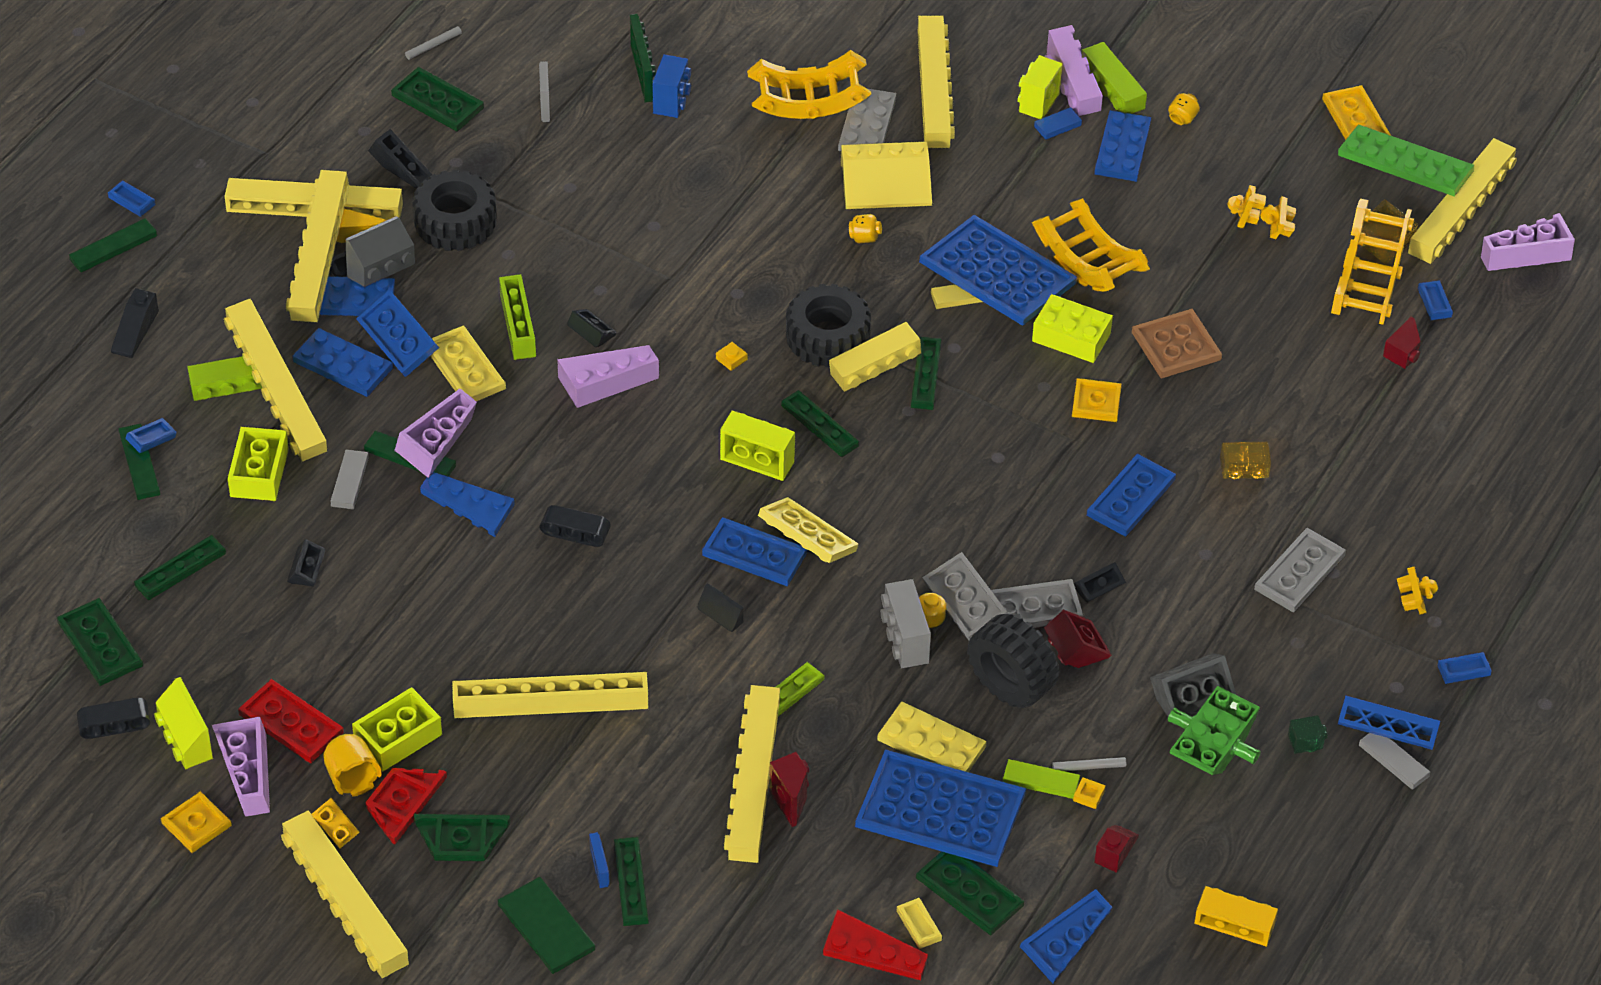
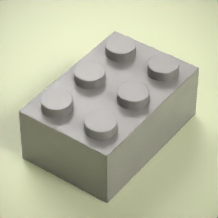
M913 579L885 584V594H881L884 609H881L880 612L882 622L887 623L888 626L886 628L888 641L893 642L892 652L894 659L899 660L901 668L929 664L931 633Z

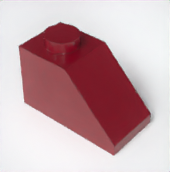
M1410 317L1385 343L1383 357L1404 369L1411 363H1415L1420 356L1419 347L1421 341L1415 318Z
M1119 825L1108 827L1096 846L1094 863L1117 873L1137 841L1139 834Z

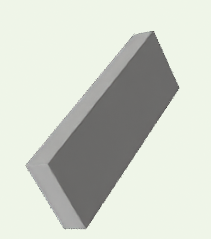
M345 450L331 498V507L354 509L369 459L368 452Z
M1369 733L1359 742L1361 748L1412 790L1430 775L1429 770L1390 738Z

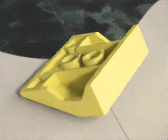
M927 142L841 145V166L843 168L846 209L932 206Z

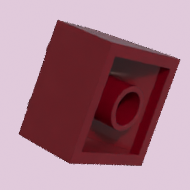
M1063 609L1044 627L1048 634V641L1056 648L1059 653L1057 655L1059 660L1065 665L1069 664L1080 668L1112 656L1093 622L1089 619Z
M797 752L770 762L769 792L792 827L798 823L807 799V788L809 787L807 779L810 771L805 759L801 760Z

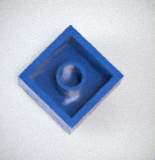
M663 54L653 80V114L678 118L680 111L684 110L686 105L685 97L689 96L691 92V83H688L691 76V68H688L687 58Z

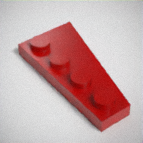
M838 909L823 949L824 956L921 980L928 960V954Z

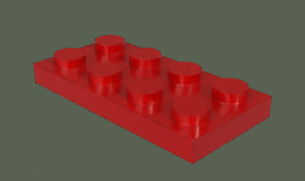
M272 679L238 709L239 715L245 719L260 717L265 732L309 763H312L325 751L326 746L331 740L344 733L341 725Z

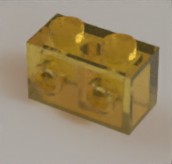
M1268 442L1222 443L1220 461L1223 479L1269 478L1271 459Z

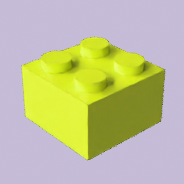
M1040 55L1035 62H1031L1027 74L1023 75L1019 82V87H1021V92L1018 96V102L1020 103L1019 112L1038 119L1045 117L1060 94L1062 63Z

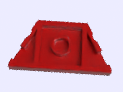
M392 768L366 801V809L393 844L398 842L412 824L414 814H419L442 785L447 778V772L439 770L438 773H424V769L406 770L405 768Z

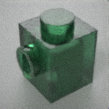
M1318 715L1290 720L1288 737L1295 754L1308 751L1315 752L1323 749L1324 740L1327 739L1328 734L1325 724H1321Z

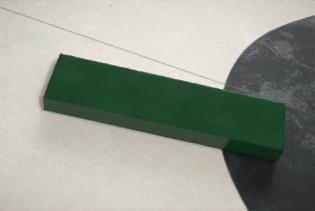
M144 218L69 254V258L80 272H84L157 237V231Z
M919 337L921 354L917 355L911 408L933 410L941 339Z
M797 390L782 400L781 406L840 457H844L859 447V441L801 391Z
M141 423L118 428L137 500L160 495L149 450L139 453L126 440L127 433L142 427Z
M374 431L364 445V451L419 471L395 451L397 438ZM444 456L433 472L449 477L456 467V460Z
M210 535L134 581L135 587L149 601L225 555L226 549L213 535Z
M639 837L614 839L623 926L649 924Z

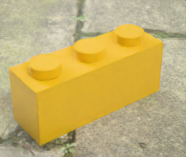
M1205 886L1196 910L1194 924L1267 947L1276 922L1278 909L1268 904L1248 900L1243 896L1232 895L1220 889Z

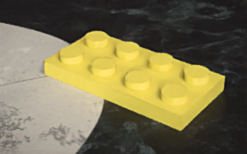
M464 325L432 338L439 346V349L431 355V358L455 392L458 389H462L471 398L478 401L506 389V383Z
M788 497L760 508L758 516L764 519L768 525L776 527L786 537L794 539L804 549L812 551L825 562L831 563L856 552L859 544Z
M904 702L899 704L878 733V741L909 756L965 772L970 771L986 748L985 740Z

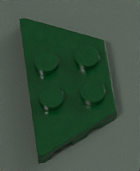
M414 814V821L435 861H485L510 825V815Z

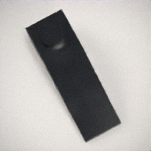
M391 129L376 139L368 150L382 167L416 189L420 187V184L425 179L428 181V178L432 176L430 171Z
M135 288L126 303L111 353L129 358L134 356L159 312L156 293Z

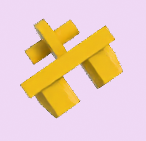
M1249 185L1244 199L1242 195L1229 198L1227 205L1231 213H1238L1240 216L1237 227L1244 228L1246 222L1257 225L1260 210L1264 209L1266 203V196L1256 194L1255 186Z
M1281 196L1278 206L1268 205L1260 213L1261 219L1267 224H1271L1270 238L1277 239L1279 234L1290 237L1295 230V224L1291 222L1295 217L1296 208L1288 206V198Z
M1415 567L1407 568L1409 575L1397 578L1401 593L1413 591L1411 594L1401 596L1405 611L1418 608L1419 614L1427 613L1423 596L1431 599L1438 590L1437 582L1430 580L1427 576L1423 577L1420 582L1416 575Z
M332 798L311 814L339 849L360 833Z

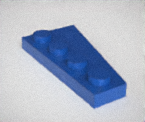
M435 472L429 478L426 477L420 487L421 494L443 507L448 506L454 510L456 515L460 517L465 516L476 527H483L488 530V534L493 537L496 536L514 506V498Z
M1095 889L1021 942L1020 948L1044 975L1054 983L1108 916L1112 906Z

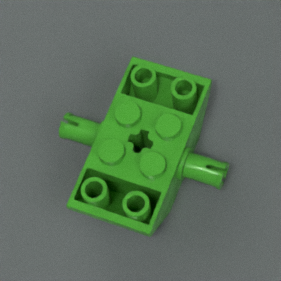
M1217 686L1196 716L1192 717L1177 708H1173V711L1169 714L1168 722L1184 728L1185 731L1171 748L1170 754L1211 775L1221 774L1235 755L1254 765L1261 751L1244 742L1260 707Z

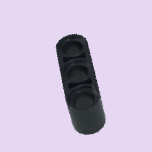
M551 505L547 508L539 528L542 533L551 537L600 547L604 544L611 524L608 519L602 516Z
M132 698L87 706L77 712L79 734L85 739L143 730L150 725L148 704L143 698Z

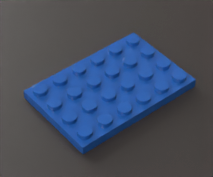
M976 215L970 217L920 255L919 263L1022 326L1041 312L1051 294L1060 297L1077 282V276Z
M885 750L855 821V827L998 867L1023 802L1026 788Z

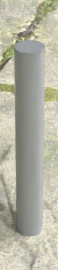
M457 26L405 52V55L410 60L460 35L462 31Z
M1126 758L1053 762L1052 769L1076 771L1126 767Z

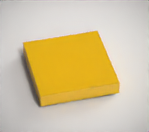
M1077 378L1072 417L1117 422L1121 383Z
M201 791L161 818L162 824L191 853L232 826L231 820Z

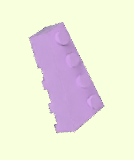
M1073 26L1049 30L1047 55L1045 57L1062 63L1060 89L1062 94L1066 95L1069 106L1074 109L1078 116L1101 111L1103 95L1094 74H1090L1087 58H1082L1079 40H1074L1073 33L1075 32Z
M1558 213L1553 215V219L1547 221L1543 218L1537 220L1536 224L1531 226L1526 224L1520 225L1515 231L1504 230L1485 236L1481 259L1488 271L1569 261L1572 259L1575 239L1561 214Z
M649 345L557 359L558 378L577 408L659 378V360Z
M458 389L400 432L395 451L429 478L472 420L477 402L462 389Z
M255 717L212 725L245 817L269 813L267 735L261 718Z

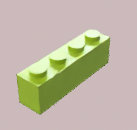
M1104 42L1082 49L1081 55L1082 58L1086 57L1088 60L1090 74H1094L1103 95L1108 97L1116 110L1133 114L1145 109L1147 93Z
M520 274L499 277L500 297L513 358L517 360L536 357L535 336L522 276Z
M243 356L187 366L194 401L262 389L261 384L255 382L252 376L253 369L251 365H246Z

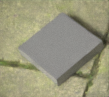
M547 61L539 63L541 121L550 122Z

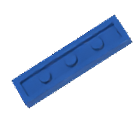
M1345 696L1338 725L1433 750L1440 721ZM1350 714L1361 718L1356 721H1350L1345 719V715ZM1368 720L1383 723L1384 725L1376 728L1371 726ZM1392 726L1409 731L1399 734L1394 731ZM1415 732L1431 736L1430 742L1419 739Z

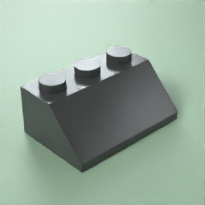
M395 216L346 238L347 277L366 287L415 264L414 243L399 217Z
M1212 653L1150 677L1156 699L1168 717L1173 708H1177L1192 717L1196 716L1217 686L1236 695L1225 655Z

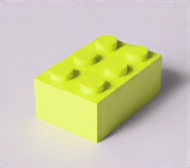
M1051 294L1034 322L1032 342L1094 363L1111 334L1113 315Z
M731 411L721 428L720 460L784 481L794 464L795 432L743 413Z
M250 427L240 428L228 475L230 497L276 501L289 450L287 431Z
M412 687L352 723L353 734L360 736L366 742L380 765L382 772L442 735L441 717Z

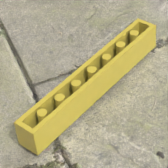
M918 16L924 142H927L928 148H950V139L955 137V128L950 126L954 122V113L949 111V109L953 108V98L949 97L952 94V83L948 82L951 79V68L947 67L950 65V53H946V51H949V39H945V37H948V24H944L943 16Z
M1493 138L1473 162L1474 172L1455 196L1447 194L1411 237L1408 253L1430 264L1436 257L1440 258L1447 244L1450 245L1454 240L1455 234L1463 230L1467 219H1472L1478 206L1482 207L1488 194L1491 195L1496 188V184L1504 180L1506 172L1509 169H1513L1517 158H1515L1516 148Z
M321 170L319 179H315V195L311 196L310 201L312 209L311 212L307 213L306 223L308 226L307 229L303 230L302 235L304 243L303 246L299 247L298 251L300 260L299 263L295 264V281H291V297L287 298L286 311L290 312L292 321L318 322L349 189L347 172Z
M229 178L225 192L226 211L307 217V213L311 212L312 209L310 201L311 196L315 195V183ZM349 185L344 208L385 220L395 216L400 218L403 206L402 189Z
M247 299L225 308L226 318H224V323L228 331H233V339L237 348H242L244 352L242 356L246 365H251L253 369L252 376L255 382L261 384V392L265 401H270L272 405L270 408L274 418H279L281 430L287 431V437L291 441L289 444L293 454H298L303 462L327 452L326 439L252 300Z
M647 672L452 681L454 718L648 709Z
M751 685L750 695H745L744 709H748L747 714L742 715L741 728L745 729V733L739 736V748L742 749V754H737L736 768L739 769V774H734L733 788L736 789V794H731L730 809H734L733 815H728L727 829H731L730 835H725L724 850H728L729 860L754 863L759 861L770 779V762H772L780 705V688Z
M309 810L282 823L284 834L281 835L283 843L287 848H292L296 862L299 865L303 864L310 882L317 884L321 898L329 901L333 915L336 918L340 917L346 934L348 936L352 934L358 951L360 953L364 952L368 957L367 962L372 971L377 970L381 978H384L409 965L407 949Z

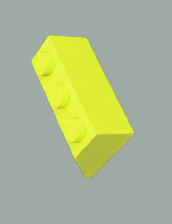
M181 677L176 678L156 701L157 712L154 713V717L158 726H163L165 729L163 734L168 744L172 743L174 746L172 751L176 761H181L184 768L188 769L213 759L208 728Z

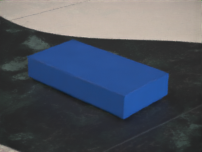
M1070 107L1035 121L1034 127L1046 140L1081 126L1082 120Z
M121 181L108 192V197L140 217L155 205V199L125 181Z
M1440 280L1419 283L1418 291L1430 320L1452 317L1453 311Z
M161 418L128 432L126 440L139 453H142L174 439L177 432Z
M1484 652L1438 660L1437 665L1445 684L1491 676L1492 671Z
M598 832L589 834L590 851L599 887H608L609 870L601 838Z

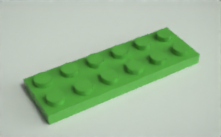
M1359 124L1338 149V156L1451 196L1457 194L1474 172V165Z

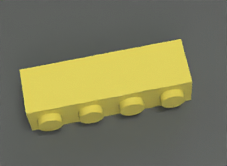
M904 322L830 359L831 376L844 392L855 388L859 384L875 378L879 374L921 354L920 338L909 324Z

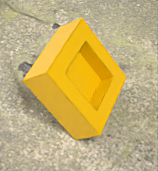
M731 342L716 352V359L732 371L748 360V354Z
M1082 778L1074 794L1073 801L1096 809L1105 792L1106 785Z

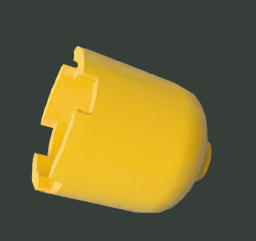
M354 734L340 735L331 740L326 746L323 754L324 764L339 794L351 793L352 797L364 794L374 787L373 782L377 777H381L380 765L366 742L360 736Z

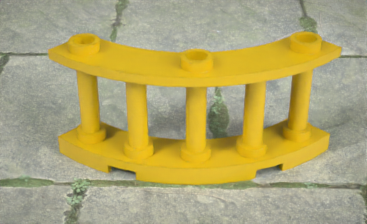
M850 50L838 59L829 62L826 67L819 69L816 66L798 68L797 71L785 70V67L760 59L747 71L749 78L760 82L761 96L752 102V107L771 115L798 119H813L844 111L862 102L872 94L870 90L860 85L857 72L867 65L866 59ZM849 77L851 86L838 93L837 82ZM829 85L830 96L815 99L813 88ZM769 86L780 88L782 97L771 94ZM790 89H805L806 100H792Z
M1083 198L1071 202L1070 205L1073 210L1052 221L1049 216L1032 222L1044 246H1050L1055 253L1053 258L1059 266L1077 276L1078 283L1083 286L1090 285L1095 291L1103 292L1115 288L1113 279L1131 270L1142 272L1150 269L1147 257L1142 253L1141 249L1134 250L1120 245L1100 227ZM1078 218L1085 231L1063 241L1055 228ZM1089 238L1099 247L1081 257L1076 256L1070 250V248ZM1104 254L1112 259L1099 267L1088 264Z
M1360 199L1351 232L1355 239H1351L1343 265L1344 270L1335 292L1331 313L1340 315L1342 307L1347 308V306L1381 313L1379 324L1383 325L1385 318H1390L1393 305L1390 304L1395 281L1401 278L1403 267L1399 265L1407 231H1412L1414 218H1410L1412 212L1410 209H1407L1404 219L1371 212V209L1367 208L1369 200ZM1371 220L1403 227L1399 243L1365 236L1366 233H1362L1364 221L1368 222ZM1365 244L1397 251L1394 266L1391 267L1360 260V257H1356L1358 246ZM1357 268L1391 275L1388 289L1355 282L1354 279H1351L1353 269L1357 270ZM1354 290L1385 297L1383 305L1350 298L1346 293L1347 291L1351 292Z

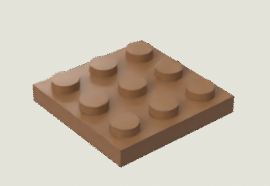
M1193 309L1132 327L1133 336L1160 378L1188 371L1222 359V353Z

